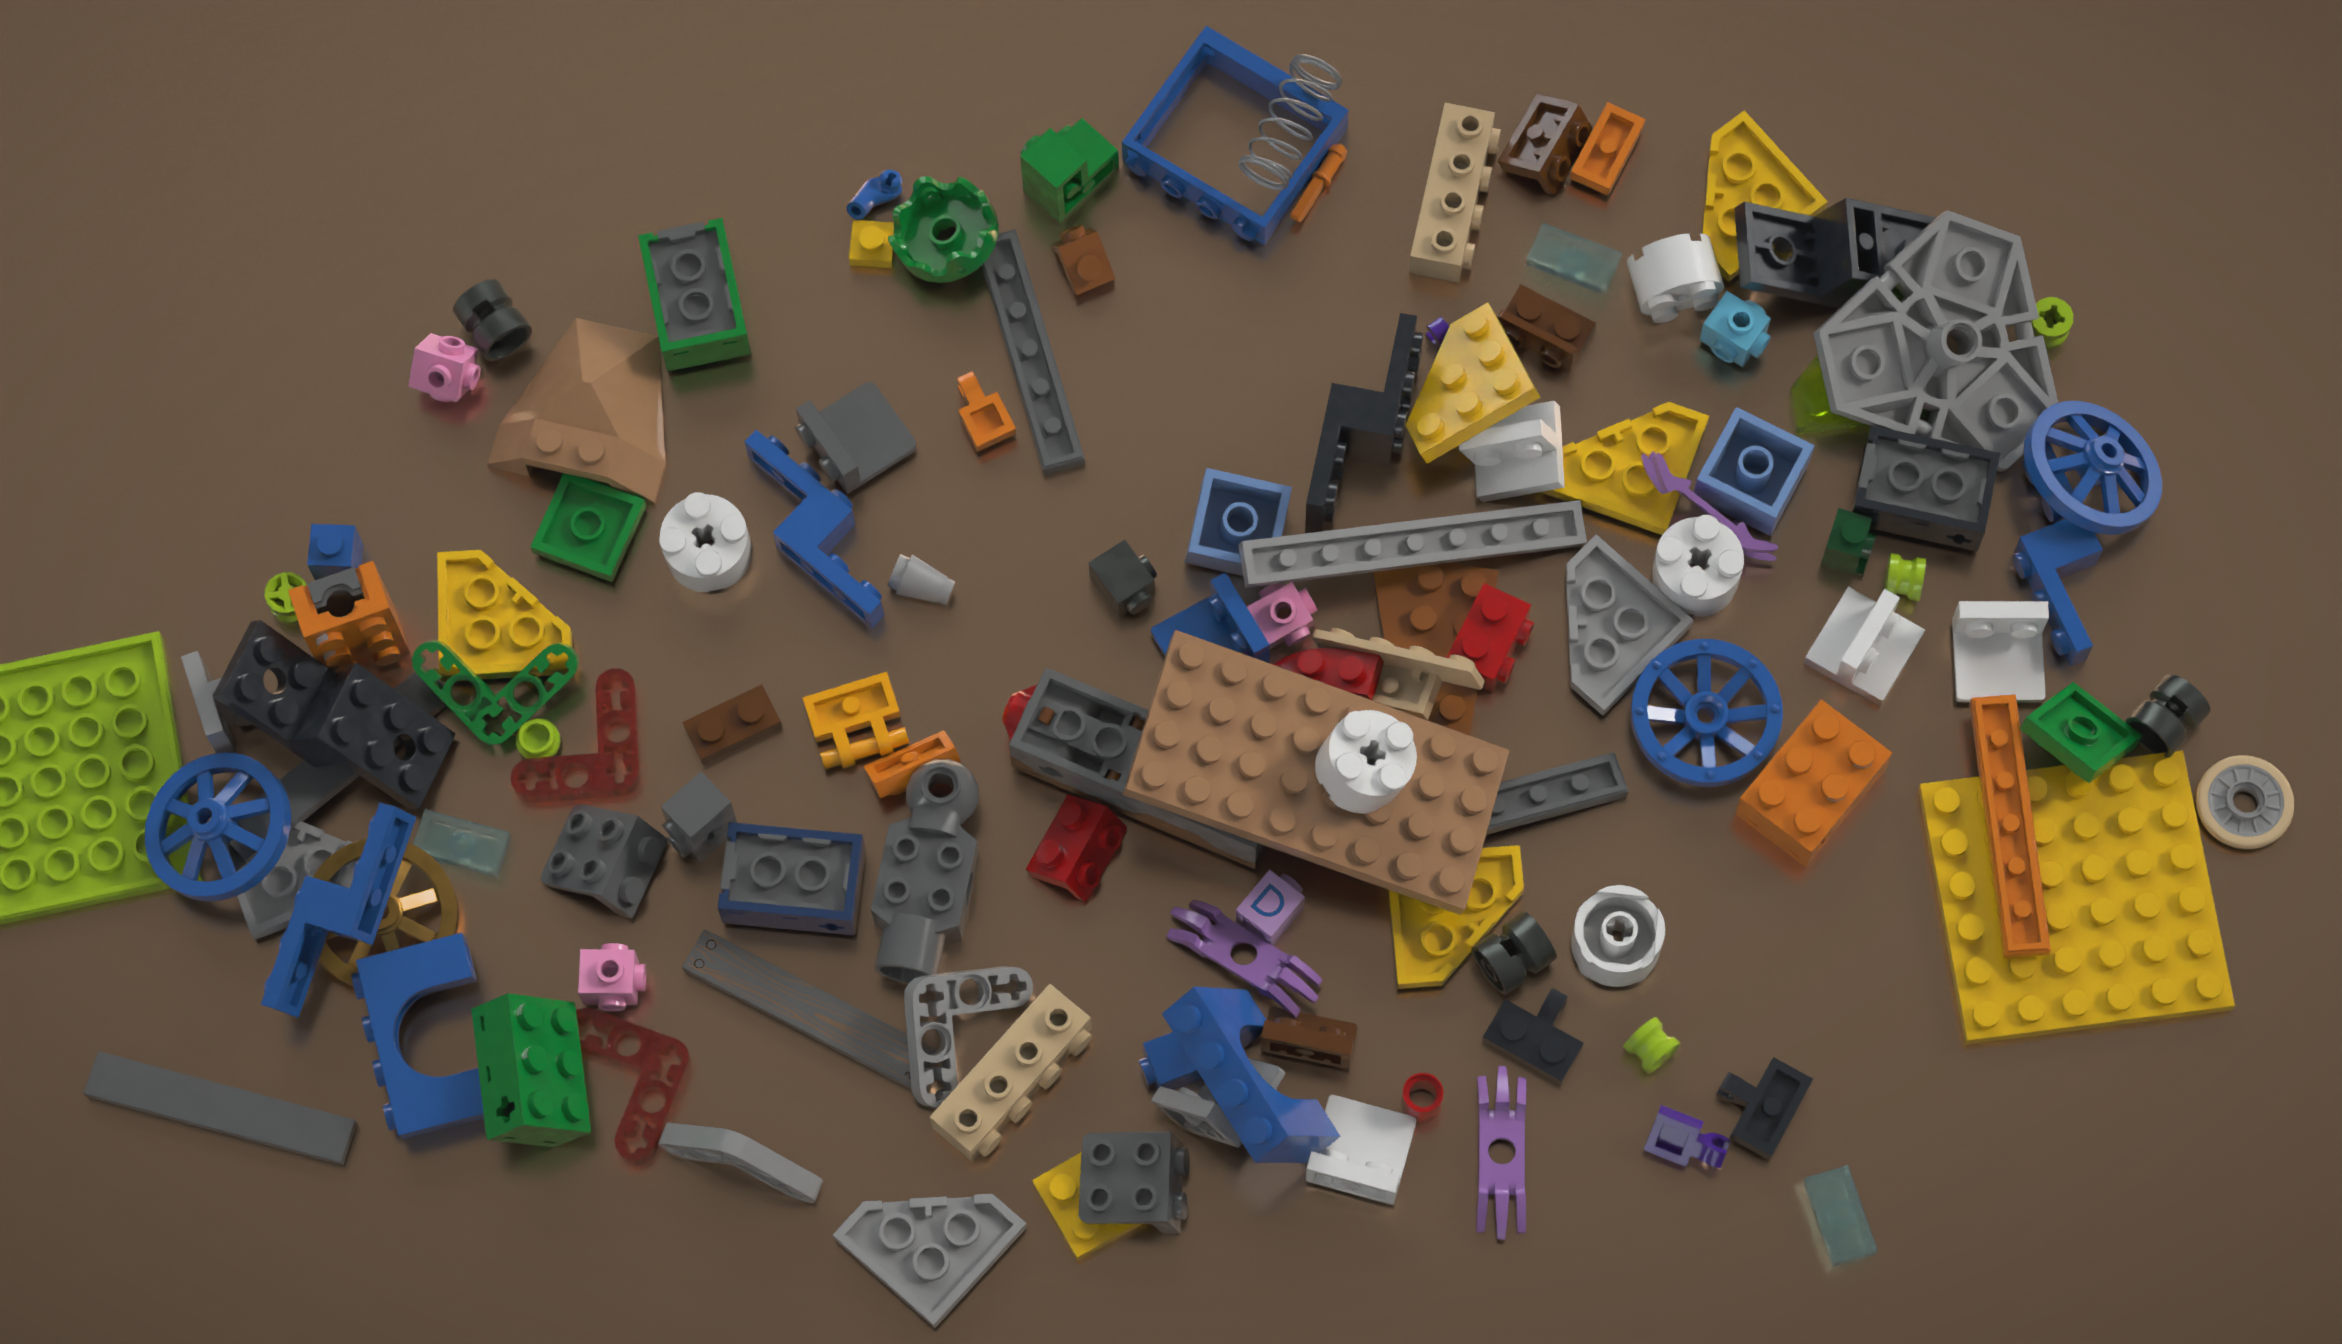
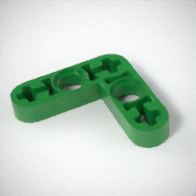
M430 640L418 646L413 653L412 665L416 674L480 740L487 744L495 745L501 744L510 738L576 674L579 667V658L576 651L568 644H551L543 649L497 694L442 641ZM426 649L430 653L437 650L442 652L444 656L440 659V663L448 672L454 665L460 670L459 673L447 680L443 688L437 683V680L443 678L444 675L435 667L428 671L423 667L426 661L423 652ZM551 652L556 656L564 652L569 657L565 663L569 671L564 674L559 670L548 678L547 681L554 684V687L549 691L544 681L531 673V670L537 666L541 674L551 664V660L548 657ZM458 680H468L475 686L476 697L472 703L467 705L459 704L452 697V686ZM529 681L536 685L539 697L534 705L523 706L517 702L514 690L518 683ZM505 697L509 706L517 713L522 714V718L516 721L512 713L502 723V727L505 730L502 735L497 731L488 734L484 729L488 724L484 717L487 713L492 717L500 714L506 706L500 704L499 700Z

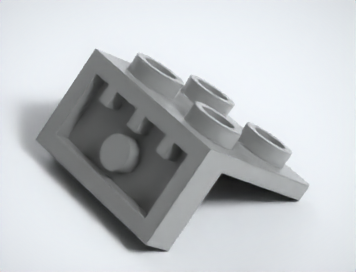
M1248 1058L1263 1079L1277 1090L1285 1072L1279 1066ZM1204 1084L1198 1095L1184 1087L1176 1091L1160 1086L1151 1099L1152 1103L1184 1131L1238 1148L1242 1143L1206 1084Z

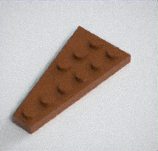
M1450 562L1373 572L1382 639L1391 642L1395 647L1408 650L1410 646L1423 647L1431 651L1435 656L1446 658L1483 583L1496 588L1499 570ZM1442 682L1428 721L1470 736L1478 689Z

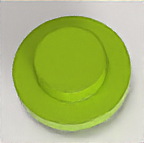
M540 718L525 722L519 728L516 735V746L519 753L531 762H544L551 759L559 750L561 743L560 734L556 726L550 721Z

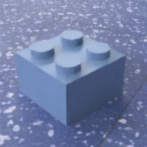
M1736 407L1696 480L1694 493L1714 509L1771 536L1809 466L1815 445Z
M1206 468L1201 482L1184 563L1243 576L1238 544L1247 540L1282 536L1292 487Z

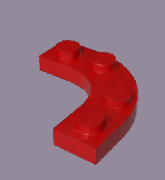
M1314 648L1291 654L1272 665L1373 701L1384 661L1378 654L1339 648Z

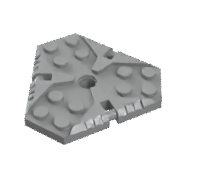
M1947 210L1941 213L1884 267L1885 273L1880 278L1876 276L1866 283L1813 335L1832 413L1863 424H1869L1870 426H1878L1999 452L2001 455L1997 471L2001 472L2007 470L2024 454V440L2029 427L2045 409L2058 403L2044 337L2043 335L2035 337L2031 321L2039 319L2021 237ZM1895 287L1905 296L1901 301L1891 292ZM2014 326L2017 341L2009 342L2006 327ZM1948 334L1954 337L1957 342V354L1951 352L1947 346ZM1922 408L1931 411L1928 422L1919 419Z

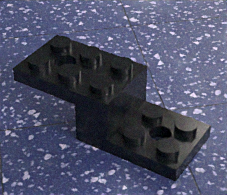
M1850 198L1842 199L1816 216L1744 201L1734 208L1740 287L1841 308L1872 278L1876 276L1880 278L1885 273L1884 267L1937 217ZM1772 243L1774 244L1775 248L1782 253L1783 260L1779 259L1775 255L1772 248ZM1897 287L1891 290L1894 295L1905 297Z
M1400 313L1384 392L1337 383L1331 384L1306 502L1305 533L1324 531L1325 523L1333 524L1338 498H1336L1338 485L1342 484L1346 459L1390 467L1393 453L1401 454L1406 431L1407 414L1410 413L1413 399L1415 375L1418 374L1422 355L1421 347L1424 333L1416 332L1417 316Z
M260 619L250 622L212 695L310 765L322 767L344 763L409 810L420 808L456 735L455 732L357 662L328 668ZM267 670L272 671L278 681L277 689L273 694L267 691L264 686L263 677ZM397 736L406 745V755L402 760L394 753L393 742Z

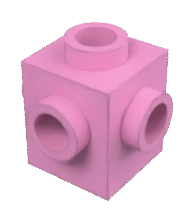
M430 333L414 349L408 387L429 393L432 398L438 401L457 402L468 390H473L477 385L481 367L476 365L479 348L466 345L462 339L457 337H441Z
M1293 582L1285 586L1283 583L1267 586L1259 592L1261 599L1247 606L1270 644V650L1283 642L1288 647H1291L1305 640L1311 635L1308 629L1316 625L1311 614L1318 611L1306 587L1297 591ZM1286 608L1292 610L1288 618H1278L1281 610Z
M618 943L604 944L601 946V949H580L578 994L583 1005H598V1008L604 1011L625 1010L626 1005H637L638 991H645L646 965L639 964L635 950H628V946Z

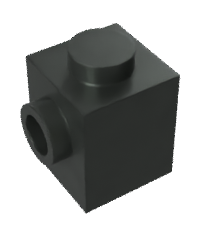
M1125 539L1088 562L1090 579L1118 618L1128 612L1136 614L1152 602V597L1155 595L1154 578L1157 577V573L1145 555L1138 557Z

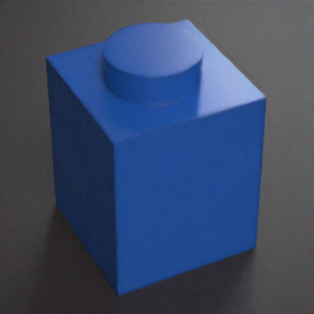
M311 524L307 566L314 580L353 567L358 568L361 565L363 542L355 525Z
M1173 1032L1143 1043L1145 1058L1138 1060L1147 1085L1155 1083L1157 1089L1162 1086L1176 1090L1202 1080V1077Z

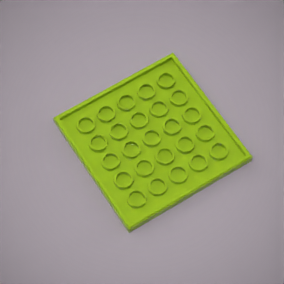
M160 631L0 664V925L171 889L153 870L145 847V824L152 802L165 782L184 766L163 638ZM187 791L179 801L190 805L189 793ZM171 814L166 829V838L187 824V819ZM192 840L169 855L172 865L180 875L183 873ZM201 869L197 881H203Z

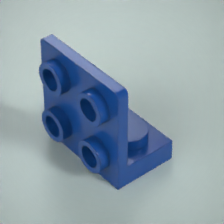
M1226 572L1210 580L1209 597L1151 628V635L1164 656L1166 655L1172 634L1175 630L1269 663L1270 644Z

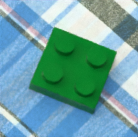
M563 473L532 541L531 551L539 556L613 582L646 508L645 499L584 477Z
M2074 681L2026 716L2020 727V730L2032 738L2037 745L2051 753L2087 783L2092 782L2136 748L2143 736Z

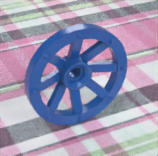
M2064 401L2045 409L2029 427L2024 440V459L2028 474L2043 499L2057 513L2071 523L2099 534H2124L2141 526L2158 507L2162 494V477L2157 460L2143 437L2117 414L2089 402ZM2068 422L2080 437L2052 428V426ZM2091 426L2103 431L2104 435L2099 437ZM2045 441L2077 453L2047 460ZM2126 469L2138 473L2141 489ZM2076 470L2081 479L2070 495L2061 486L2054 474ZM2117 483L2134 504L2135 509L2120 513ZM2093 486H2101L2104 512L2082 504Z
M1716 639L1688 640L1675 644L1659 653L1641 673L1631 702L1633 733L1647 759L1667 776L1682 783L1700 787L1731 784L1755 772L1773 751L1783 720L1780 691L1766 666L1742 647ZM1697 659V693L1692 695L1669 670L1670 668L1681 662ZM1711 659L1727 662L1739 669L1718 694L1711 692ZM1751 679L1758 688L1764 704L1728 709L1727 704ZM1657 680L1663 684L1684 710L1648 706L1649 694ZM1706 714L1712 721L1710 723H1702L1697 716ZM1766 719L1764 732L1756 746L1726 726L1727 724ZM1649 721L1684 725V728L1662 747L1653 734ZM1696 738L1700 743L1702 767L1685 763L1674 756ZM1718 738L1744 757L1734 763L1717 767L1714 739Z
M215 753L189 762L175 772L161 787L147 815L145 847L153 870L169 887L195 900L221 901L248 891L271 872L286 847L291 829V808L287 793L280 780L268 768L257 760L242 754ZM227 772L236 773L214 799L213 775ZM253 778L260 783L267 795L266 798L230 805ZM197 783L198 802L192 806L179 801ZM270 813V824L265 840L239 827L238 820ZM171 814L187 819V824L166 838V829ZM232 839L258 852L238 872L235 870L226 846ZM192 840L183 873L180 875L172 865L169 855ZM207 847L211 848L222 877L220 880L197 881Z

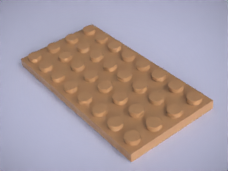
M1175 630L1169 642L1122 795L1461 915L1467 905L1509 750ZM1353 711H1380L1391 715L1399 722L1406 723L1413 732V741L1417 752L1416 767L1411 779L1390 803L1370 813H1354L1335 805L1329 799L1330 794L1326 791L1323 784H1319L1315 772L1316 757L1321 745L1337 724Z

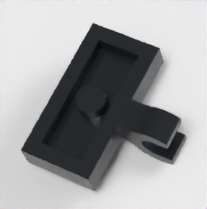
M1553 987L1537 1016L1505 999L1482 1039L1485 1043L1560 1085L1563 1083L1584 1045L1580 1040L1554 1026L1567 1004L1568 996Z
M1775 1057L1771 1059L1757 1087L1749 1084L1739 1076L1728 1072L1716 1094L1727 1101L1745 1106L1729 1138L1770 1160L1813 1078Z

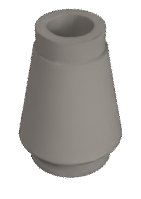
M900 554L887 586L897 590L896 595L934 603L938 602L946 606L955 581L949 579L946 575L913 554L910 558Z

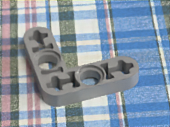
M1001 966L925 975L914 978L908 983L904 993L911 1089L913 1096L920 1104L938 1108L958 1086L952 1015L1016 1008L1024 1005L1030 999L1033 992V982L1027 971L1018 967ZM972 979L977 984L979 991L976 1000L967 1005L960 999L959 988L965 980ZM1009 980L1017 981L1018 989L1011 991V995L1005 992H992L990 985L1007 984ZM926 987L927 990L935 992V999L928 1001V1006L926 1003H920L919 994L925 993ZM920 1016H938V1022L924 1021L920 1023ZM934 1029L940 1035L941 1043L939 1049L934 1054L928 1055L922 1049L921 1038L927 1030ZM924 1061L932 1063L942 1061V1067L933 1066V1069L925 1068L923 1063ZM934 1079L942 1081L943 1088L937 1090L935 1095L927 1093L926 1090L927 1085L932 1084Z
M666 1123L658 1146L663 1150L684 1159L733 1165L782 1193L808 1203L815 1202L823 1183L820 1177L751 1138L728 1129Z

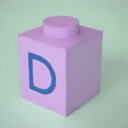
M1269 869L1236 909V923L1274 946L1304 910L1305 896L1301 894L1303 892L1302 887L1290 876L1282 874L1279 877Z

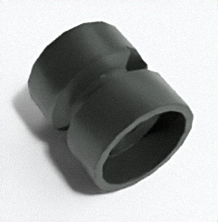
M496 279L485 280L469 288L457 299L453 307L454 314L466 332L473 333V342L488 361L500 360L511 355L527 342L532 333L530 324L518 308L512 307V298L501 282Z
M2173 674L2165 675L2150 692L2149 698L2151 701L2145 700L2141 702L2126 719L2127 724L2143 735L2139 741L2143 747L2153 754L2165 753L2164 756L2166 758H2170L2185 742L2187 738L2186 731H2194L2211 710L2208 701L2195 686Z
M1524 911L1502 926L1501 935L1491 933L1471 948L1473 956L1482 972L1492 985L1504 995L1526 980V972L1528 970L1537 973L1557 958L1556 951L1546 933L1535 919Z

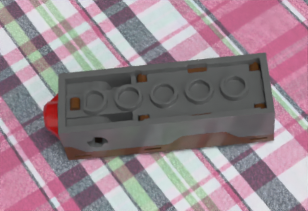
M1047 667L1037 685L1012 694L1005 707L1002 722L1010 741L1009 750L1013 768L1256 869L1266 847L1265 845L1122 795L1148 713L1147 709Z

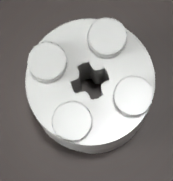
M1689 234L1667 237L1642 247L1644 256L1635 261L1633 254L1628 257L1627 266L1640 310L1643 314L1651 315L1654 323L1671 321L1678 316L1677 311L1694 307L1696 311H1704L1718 304V295L1723 291L1724 284L1708 235L1700 234L1702 241H1691Z
M695 492L677 503L664 518L659 542L669 570L673 577L683 586L698 592L725 589L738 582L747 571L751 562L752 552L750 535L741 512L728 500L715 495ZM710 539L714 541L712 546L705 543L699 548V543L702 541L708 542Z
M1711 515L1683 519L1669 527L1659 540L1652 568V584L1685 613L1694 614V617L1713 615L1724 609L1731 602L1738 588L1744 566V554L1740 541L1731 529Z
M1362 710L1350 712L1333 729L1321 745L1316 757V777L1319 784H1323L1326 791L1330 794L1329 799L1338 807L1354 813H1370L1390 803L1411 779L1416 767L1417 752L1413 741V732L1406 723L1399 722L1391 715L1380 711Z
M1614 885L1597 891L1596 894L1581 905L1573 927L1571 948L1578 969L1585 977L1606 986L1622 987L1643 981L1658 961L1665 937L1664 918L1660 910L1656 908L1648 899V896L1641 890L1630 886ZM1613 931L1621 932L1623 942L1614 941Z

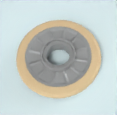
M2238 755L2218 761L2204 773L2196 792V807L2204 827L2217 840L2235 848L2256 849L2273 843L2287 830L2294 813V797L2289 782L2275 766L2261 758ZM2242 791L2252 794L2256 799L2257 809L2249 813L2241 812L2234 805L2233 795Z

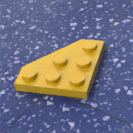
M1745 110L1712 134L1709 150L1702 234L1710 237L1720 274L1728 282L1739 275L1734 211L1736 206L1745 201L1816 216L1826 209L1828 203Z
M1488 302L1450 324L1407 420L1406 427L1420 455L1427 464L1540 398L1532 380Z
M1666 402L1652 408V412L1631 421L1628 418L1598 431L1597 435L1574 444L1572 442L1564 445L1562 449L1565 488L1543 491L1542 493L1566 502L1580 500L1581 507L1663 535L1670 525L1681 494L1676 490L1661 494L1649 479L1642 464L1641 455L1644 453L1649 458L1652 451L1655 453L1659 452L1673 476L1687 479L1708 424L1709 415Z
M482 550L437 552L438 641L447 644L481 680L514 678L543 649L551 644L564 643L572 647L571 628L558 616L553 615L518 581L501 570ZM438 650L439 671L444 675L440 680L441 682H447L450 677L459 673L460 670L454 665L448 672L440 663V659L444 655ZM551 652L548 655L551 660L550 666L541 674L537 666H535L531 673L537 676H550L560 670L566 674L569 669L565 663L569 657L564 652L559 656Z
M1520 845L1482 848L1467 905L1461 915L1388 890L1397 989L1442 986L1472 952L1471 948L1483 940L1523 894L1524 882Z

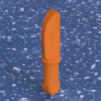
M1340 143L1333 144L1328 149L1329 152L1319 168L1312 173V181L1291 212V219L1301 222L1315 203L1323 187L1331 185L1332 177L1347 155L1344 145Z

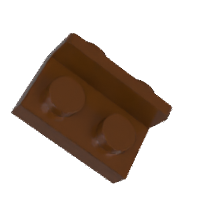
M1537 93L1497 162L1505 172L1538 180L1545 193L1554 195L1562 181L1569 175L1573 162L1592 132V125L1580 104Z
M1522 284L1519 285L1506 309H1502L1497 316L1513 347L1522 348L1523 346L1537 353L1540 360L1547 365L1555 368L1562 366L1570 371L1596 328V322Z
M1271 1007L1268 1018L1264 1021L1261 1035V1051L1349 1069L1358 1027L1355 1023L1302 1012L1294 1018L1282 1008Z

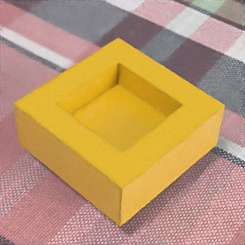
M853 220L849 252L850 266L893 268L894 250L888 241V236L894 235V222Z

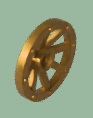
M367 839L355 841L337 850L321 864L313 878L330 882L333 876L352 861H355L356 864L361 858ZM408 843L386 905L389 914L385 919L381 920L376 936H381L386 952L400 949L394 933L396 929L422 942L454 935L456 929L457 903L447 874L431 855L421 848ZM413 864L428 876L435 887L399 899L396 896ZM440 901L441 923L438 933L403 916L405 911ZM328 932L326 940L338 935ZM325 941L319 962L336 978L353 986L351 974L358 972L356 960L366 958L372 945L358 941L348 964H346L332 952Z

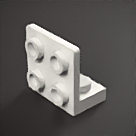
M1959 601L1952 618L1955 695L1957 702H1970L1971 698L2013 694H2016L2017 703H2041L2044 701L2045 676L2042 633L2049 619L2048 602Z
M1330 1095L1325 1113L1341 1137L1329 1147L1323 1149L1321 1153L1311 1151L1306 1168V1181L1394 1205L1416 1126V1118L1344 1097Z

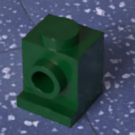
M1838 508L1821 565L1863 578L1876 535L1868 533L1872 518Z

